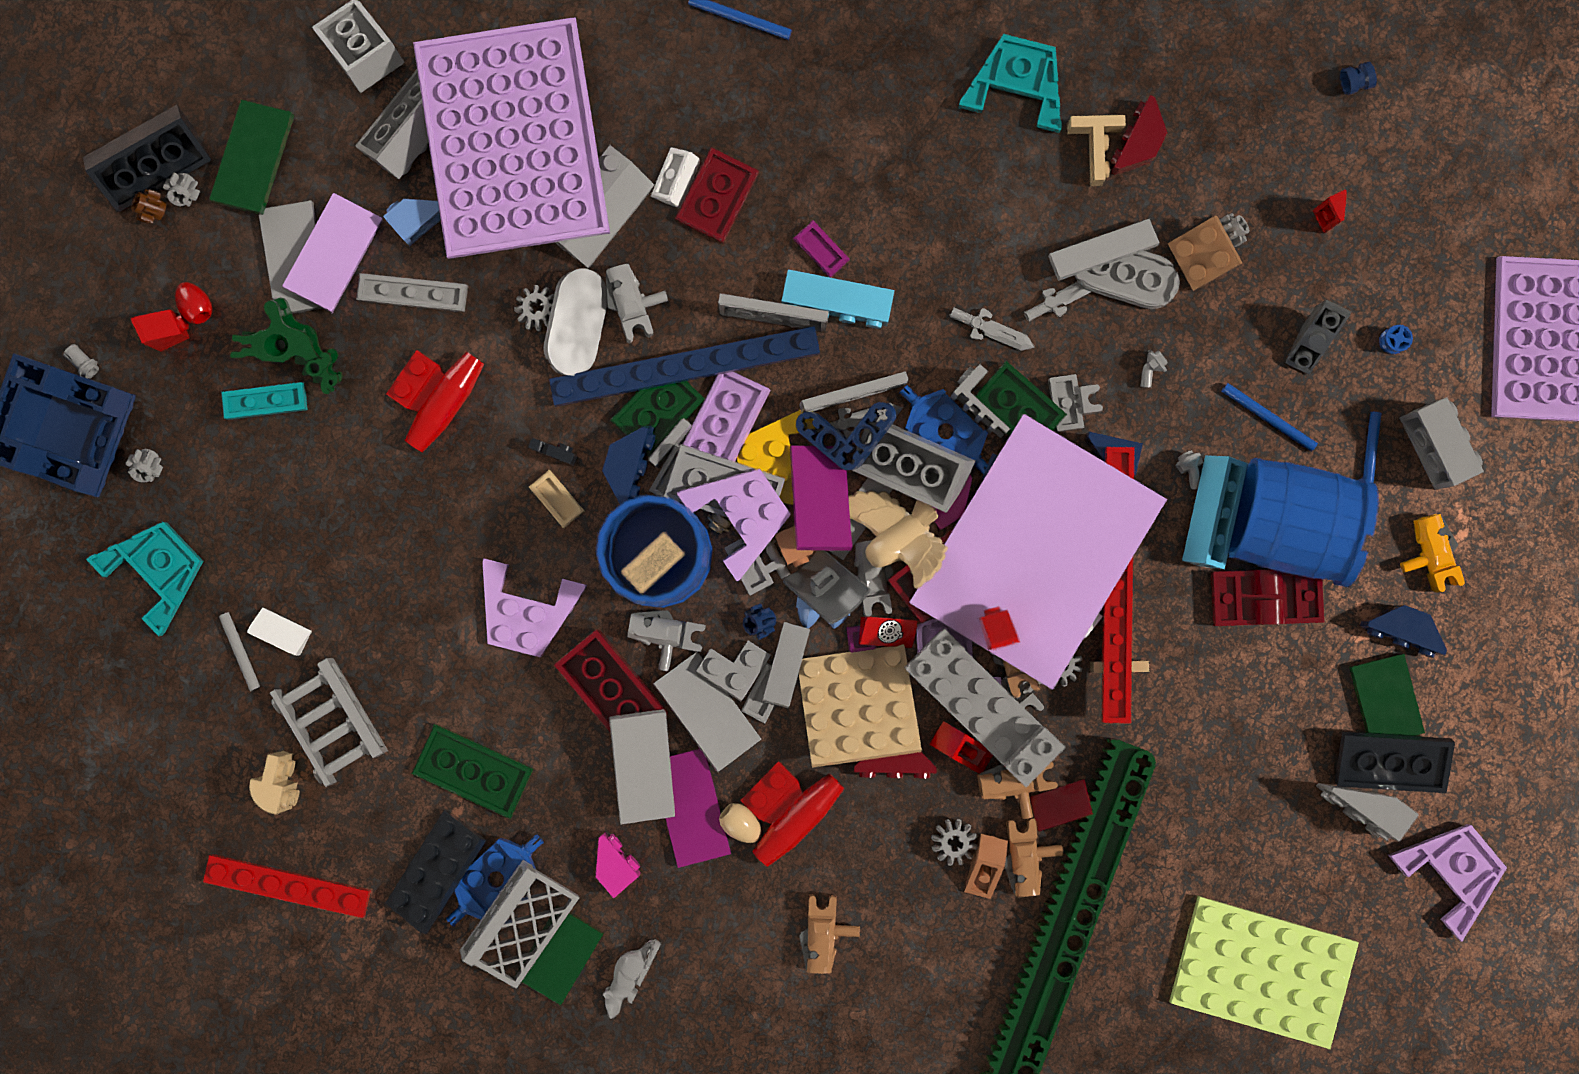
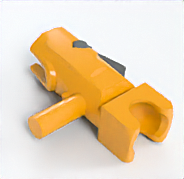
M1432 514L1414 520L1416 541L1421 545L1422 552L1420 557L1401 562V570L1405 573L1427 566L1429 571L1427 573L1431 590L1435 593L1445 591L1444 581L1446 577H1448L1451 585L1463 586L1465 581L1461 568L1456 566L1453 552L1458 547V543L1441 514Z

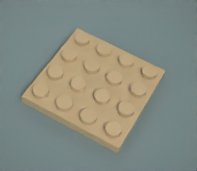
M904 644L897 647H881L874 650L802 659L799 679L812 768L921 752L909 672L904 668L907 665Z

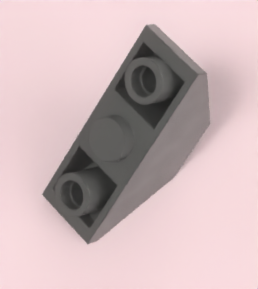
M1327 299L1315 306L1302 325L1285 363L1310 375L1351 315V311Z

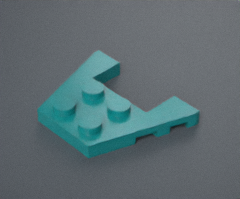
M1003 34L984 66L960 100L958 108L982 113L988 87L1042 100L1036 127L1060 133L1062 122L1060 120L1056 47Z
M161 522L122 543L115 544L107 548V550L89 556L86 559L102 577H108L126 560L159 594L162 599L142 617L143 621L158 636H162L166 632L203 563V560L167 522Z

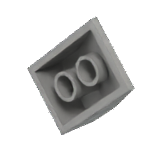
M359 0L349 1L312 27L360 93L404 63L391 40Z

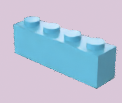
M788 270L782 304L829 311L828 317L829 315L839 317L841 322L854 324L855 320L866 322L865 326L881 329L882 326H887L894 290Z
M1205 455L1182 561L1200 567L1225 569L1248 463L1229 456Z

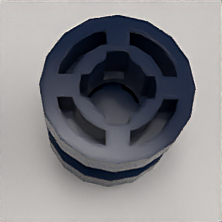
M1371 62L1361 63L1355 69L1347 67L1341 70L1340 82L1345 94L1351 95L1357 93L1362 88L1368 90L1376 87L1377 76Z

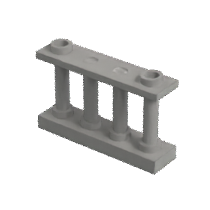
M326 658L317 665L320 668V671H318L319 675L289 693L285 694L282 689L270 692L273 697L271 700L273 707L279 714L282 713L315 768L313 774L320 784L324 783L325 787L337 782L333 773L363 755L371 754L372 758H375L388 751L334 658ZM329 684L334 692L332 698L299 718L291 704L321 685ZM337 707L343 708L348 715L346 722L313 741L305 727ZM350 731H357L362 739L360 745L331 763L326 764L319 750Z

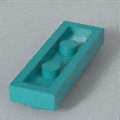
M303 382L221 392L224 419L226 420L308 410L305 383Z

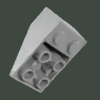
M1318 783L1316 785L1317 788L1323 791L1321 796L1333 805L1337 804L1342 808L1344 807L1345 809L1342 812L1356 822L1358 820L1363 824H1367L1365 829L1368 832L1386 841L1391 838L1400 842L1419 815L1396 797Z

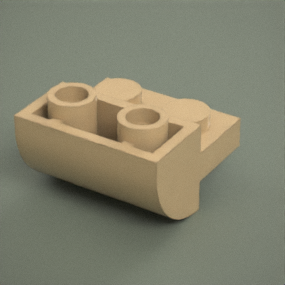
M280 751L268 754L263 776L250 780L251 796L255 803L264 811L278 814L290 810L292 806L296 805L299 798V790L296 789L298 782L288 780V776H292L295 768V761L292 760L294 753Z

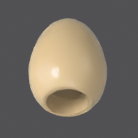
M732 803L722 811L719 817L720 825L729 836L745 843H754L760 838L761 826L755 815L747 807L738 803Z

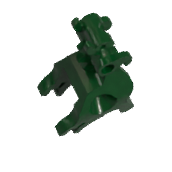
M279 297L265 303L264 310L271 320V324L266 330L258 332L242 331V335H232V341H238L242 345L251 344L252 347H242L241 351H232L231 358L255 356L261 361L285 362L295 357V364L304 365L302 375L313 376L314 383H321V390L324 394L333 392L335 390L333 386L340 383L343 378L341 371L335 372L332 368V365L338 359V351L330 348L328 353L323 352L319 346L315 329L312 326L298 322L294 318L289 303L285 298Z

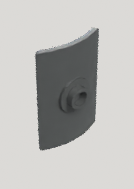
M817 550L809 562L795 573L783 579V583L829 624H834L849 615L862 603L870 592V588L825 550Z

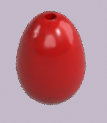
M183 282L177 286L175 301L182 317L193 324H201L207 321L212 314V304L207 294L190 282Z

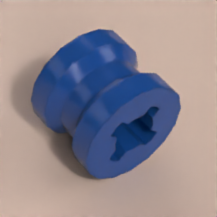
M1404 325L1392 326L1382 332L1379 337L1381 349L1393 355L1408 349L1413 341L1412 332Z

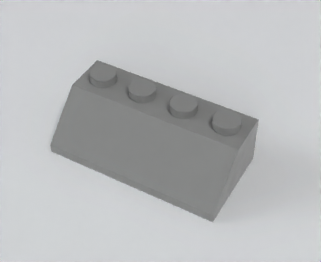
M418 70L413 73L355 146L398 179L410 170L412 162L427 149L429 142Z
M611 145L599 158L610 234L555 242L588 269L655 186L629 159Z
M878 418L876 422L869 421L868 423L875 426L878 423V421L882 419ZM892 424L864 463L853 471L947 512L966 485L975 460ZM867 428L864 429L860 439L861 442L869 444L873 437L872 432ZM857 447V449H856V451H857V450H861L862 452L864 451V449H861V448H859V447Z

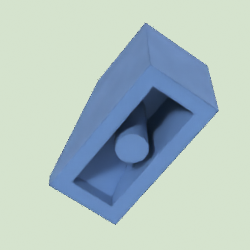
M403 199L401 202L396 201L388 207L387 213L383 216L409 246L441 220L438 201Z

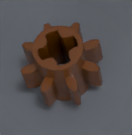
M145 189L144 193L138 192L135 195L131 210L138 213L136 220L153 224L154 219L158 221L162 219L166 210V202L160 200L161 193Z

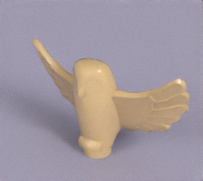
M872 490L867 493L856 491L853 495L848 496L850 518L865 525L876 536L869 543L865 551L866 558L874 567L880 568L902 560L910 567L914 578V587L917 589L922 587L925 582L931 580L935 573L941 569L948 547L942 544L940 538H935L938 533L937 525L934 522L938 518L935 507L917 500L912 514H909L904 507H900L897 499H891L887 491H881L880 493Z

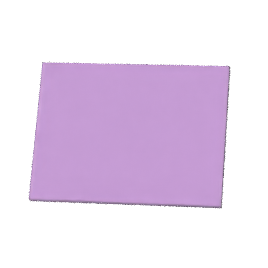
M576 17L413 42L448 259L610 234Z
M1499 256L1497 258L1491 418L1579 422V260Z
M1023 414L944 544L948 549L945 553L946 557L942 561L941 569L935 573L931 580L925 582L922 587L917 589L909 603L986 650L988 648L979 617L985 616L984 610L1000 606L1001 611L1008 610L1020 642L988 651L1050 689H1053L1167 499Z

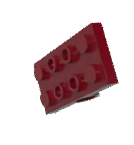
M1272 569L1211 572L1213 626L1325 623L1323 579L1306 578Z

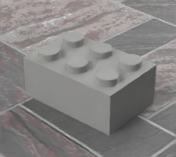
M1447 397L1399 417L1435 490L1455 486L1484 472L1482 459L1473 450L1469 442V432L1464 426H1461L1457 418V408Z

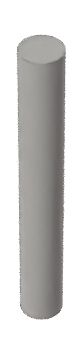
M230 613L220 615L219 619L249 690L253 691L260 688Z

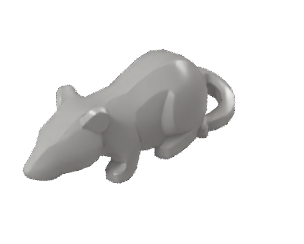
M652 939L643 945L641 949L626 952L617 960L611 986H608L603 992L605 1006L610 1019L619 1014L622 1001L625 998H628V1003L632 1004L638 992L635 985L640 986L661 945L658 940Z

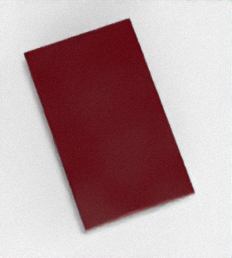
M1084 779L1030 797L1038 831L1093 814Z

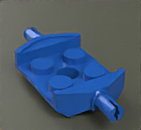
M906 385L899 392L911 403L910 407L912 408L905 430L975 460V467L984 475L988 463L981 458L980 454L988 432L977 425L946 394L944 389L918 397ZM949 425L953 430L952 437L942 439L938 435L939 426Z
M535 834L529 842L522 846L504 838L498 839L468 868L455 889L459 903L458 908L446 917V920L449 922L456 917L450 923L452 926H455L465 915H471L481 920L522 860L530 863L536 869L531 856L544 843L542 838L534 844L540 838L539 835ZM498 871L503 875L504 882L501 886L491 884L489 877L492 872Z

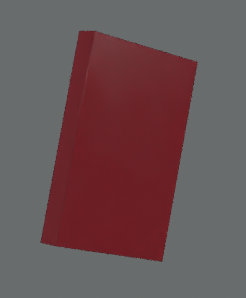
M711 147L675 220L723 244L759 174V170Z

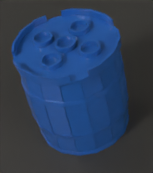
M1253 458L1246 469L1228 552L1229 557L1240 559L1262 568L1304 576L1306 578L1333 580L1334 585L1350 587L1357 579L1368 554L1367 551H1362L1366 534L1373 536L1378 510V488L1376 484L1371 483L1367 479H1358L1357 481L1341 476L1338 473L1313 467Z
M650 495L626 501L609 514L599 532L597 556L602 574L619 595L636 604L661 608L686 601L702 587L710 571L713 553L706 527L688 507L668 497ZM665 533L684 555L641 593L622 571Z

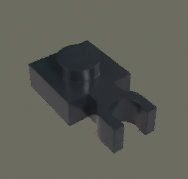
M532 437L528 447L571 466L575 465L578 457L572 453V447L559 442L557 446H553Z

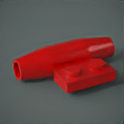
M415 351L386 393L406 409L418 411L405 438L408 444L423 453L439 437L471 394L484 363L466 351L444 374L440 365L420 351Z
M778 761L740 800L759 820L771 824L752 851L753 854L768 867L788 853L826 816L844 790V787L828 773L802 792L799 780Z

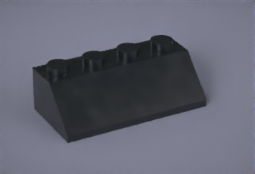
M177 104L83 157L86 173L114 209L120 212L132 205V201L138 192L144 193L145 189L158 191L163 188L166 179H170L174 172L177 175L180 173L188 174L211 161V157L193 125Z

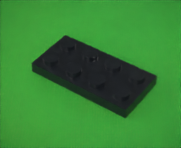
M1342 732L1335 784L1337 787L1447 793L1455 742L1452 738Z
M444 810L385 903L417 931L427 934L486 840L450 811Z

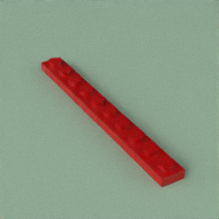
M1106 447L1105 463L1134 479V447ZM1133 557L1103 605L1102 723H1131Z

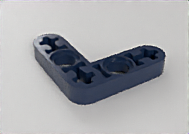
M875 403L848 438L816 412L801 413L796 420V428L802 436L840 468L855 470L864 463L894 423L896 411L889 403ZM878 409H886L885 415L888 417L887 420H879L875 426L868 423L869 421L876 422L880 416L877 412ZM813 418L812 425L817 429H822L823 427L824 429L819 433L814 429H806L807 423L805 420ZM866 428L873 435L869 444H864L860 440V433ZM828 433L833 434L836 438V444L831 449L827 448L823 442L825 435ZM857 447L864 449L863 452L857 450L852 457L855 460L854 463H846L848 459L845 456L846 453L854 452Z

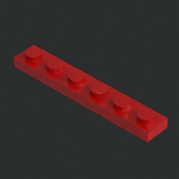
M215 854L209 855L203 880L204 883L359 918H364L366 915L371 893L370 889Z

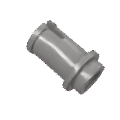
M76 344L69 346L64 351L63 357L78 370V374L81 377L91 378L98 372L97 361L90 359Z

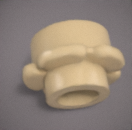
M712 513V515L708 514L707 518L710 520L708 524L710 528L720 534L723 531H730L729 528L732 523L729 518Z

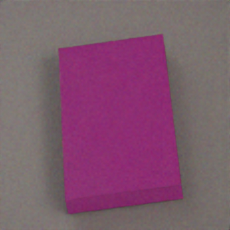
M791 446L790 461L796 550L850 551L852 549L847 471L840 468L815 446Z
M700 749L670 756L675 817L666 818L678 868L730 855L731 850L727 834L722 829L719 821L721 810L708 759Z

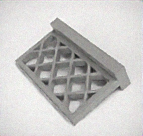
M522 860L460 949L462 960L470 966L476 965L512 987L517 988L576 904L579 896L534 869L530 863ZM536 878L545 883L546 892L531 896L530 886ZM563 894L569 898L563 907L553 909L552 896ZM548 898L549 910L534 914L532 901ZM528 903L530 915L515 918L514 909L516 906ZM551 916V926L546 930L537 932L535 920ZM532 921L534 933L518 936L516 924ZM512 925L514 938L499 941L498 932L500 929ZM535 939V949L532 952L521 954L519 942ZM516 943L518 955L502 959L500 947ZM497 948L498 961L486 963L480 959L485 951ZM519 961L520 970L514 978L505 974L503 965Z

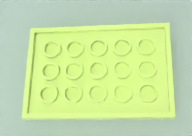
M1198 896L1169 1002L1331 1049L1359 942Z

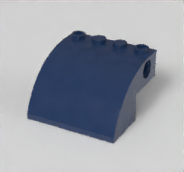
M13 353L0 389V465L14 471L42 478L73 491L99 498L105 486V480L111 463L114 461L119 441L124 434L127 419L133 409L136 395Z

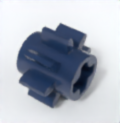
M760 603L744 612L743 627L750 636L756 634L758 640L767 637L768 634L775 632L776 616L769 607L763 609Z

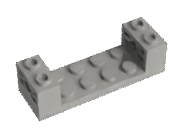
M942 628L904 667L1025 787L1066 748L1014 699L945 629Z

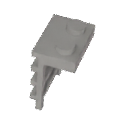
M981 364L976 369L970 366L957 381L960 386L953 392L950 398L953 401L958 399L964 405L962 410L965 413L970 410L976 416L973 420L976 424L979 421L983 422L988 427L986 430L988 435L993 432L1001 438L1004 435L1002 431L1007 433L1010 428L970 393L988 371Z

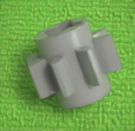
M174 172L170 179H166L163 186L165 190H168L165 197L174 205H187L189 207L192 200L196 201L200 193L199 190L195 189L198 182L188 174L180 173L177 175Z
M1233 213L1219 219L1234 247L1247 241L1244 235L1249 233V227L1242 216L1234 217Z
M137 449L134 455L130 454L126 465L130 467L128 473L138 482H152L154 477H159L163 466L159 465L161 458L150 449Z

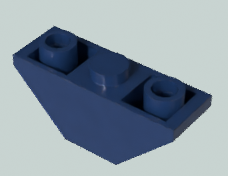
M652 426L642 427L609 446L602 471L620 505L639 496L640 486L637 485L640 476H643L647 469L648 461L645 460L647 450L652 449L655 441V435L652 434L654 427Z
M1395 605L1360 623V627L1368 629V635L1383 639L1384 636L1393 639V644L1407 649L1409 645L1419 648L1418 653L1430 658H1434L1435 655H1446L1447 649L1431 615L1409 606Z

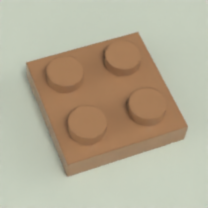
M1218 216L1210 218L1168 243L1193 291L1243 264Z

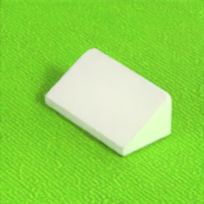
M671 147L651 197L680 208L691 187L701 160L692 152Z
M265 608L261 609L247 630V633L295 656L301 655L312 632Z

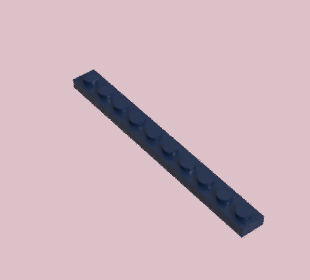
M814 326L576 373L574 376L566 375L551 378L549 381L554 406L558 407L820 355Z

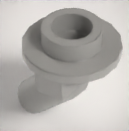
M1151 349L1148 351L1147 363L1142 370L1141 387L1151 388L1153 371H1167L1165 365L1168 362L1159 350L1155 353Z
M1191 450L1178 457L1179 462L1175 466L1181 474L1188 471L1190 488L1198 489L1200 481L1198 466L1203 464V460L1199 452L1194 454Z

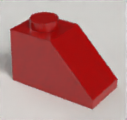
M170 309L131 318L142 344L160 352L190 338L187 333V329H189L187 321L181 314L179 315Z
M1000 606L984 610L985 616L979 617L988 650H995L1020 642L1008 610L1001 611Z
M944 721L930 743L934 748L979 774L985 770L993 756L982 743Z

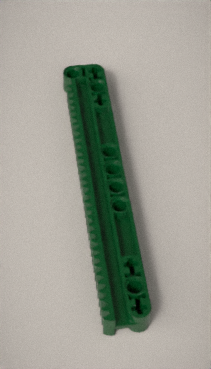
M1115 738L1106 739L1111 748H1103L1102 751L1107 755V758H1099V762L1104 767L1103 769H1095V772L1100 777L1099 779H1091V782L1096 788L1087 790L1092 796L1089 800L1093 814L1075 821L1080 826V830H1072V833L1077 838L1076 840H1068L1073 849L1064 851L1069 857L1068 860L1060 861L1065 870H1057L1056 873L1061 877V880L1052 882L1057 887V891H1049L1048 894L1053 898V901H1045L1044 903L1050 910L1041 911V915L1046 920L1045 922H1037V925L1042 931L1033 933L1034 937L1038 940L1037 942L1029 943L1034 952H1026L1025 954L1030 961L1029 963L1021 964L1026 973H1018L1017 975L1022 983H1014L1013 985L1018 992L1010 993V998L1014 1004H1006L1010 1014L1002 1015L1006 1024L998 1025L1002 1033L994 1036L998 1045H991L990 1048L994 1055H987L986 1057L990 1065L989 1071L980 1074H1018L1019 1068L1024 1065L1031 1067L1029 1074H1040L1154 772L1156 760L1149 751ZM1137 757H1143V759L1146 760L1145 766H1139V764L1136 763ZM1131 770L1139 774H1142V777L1139 778L1138 776L1130 774ZM1130 780L1137 782V790L1133 794H1127L1125 786ZM1121 796L1133 800L1132 804L1121 800ZM1124 808L1127 811L1126 817H1120L1116 814L1117 809L1122 810ZM1092 883H1097L1099 886L1098 893L1095 896H1087V887ZM1082 909L1089 910V918L1084 922H1078L1076 918L1077 913ZM1072 935H1078L1080 938L1079 944L1073 948L1067 947L1068 938ZM1062 961L1070 962V968L1066 973L1057 972V966ZM1037 1040L1040 1046H1034L1031 1050L1029 1043H1035Z

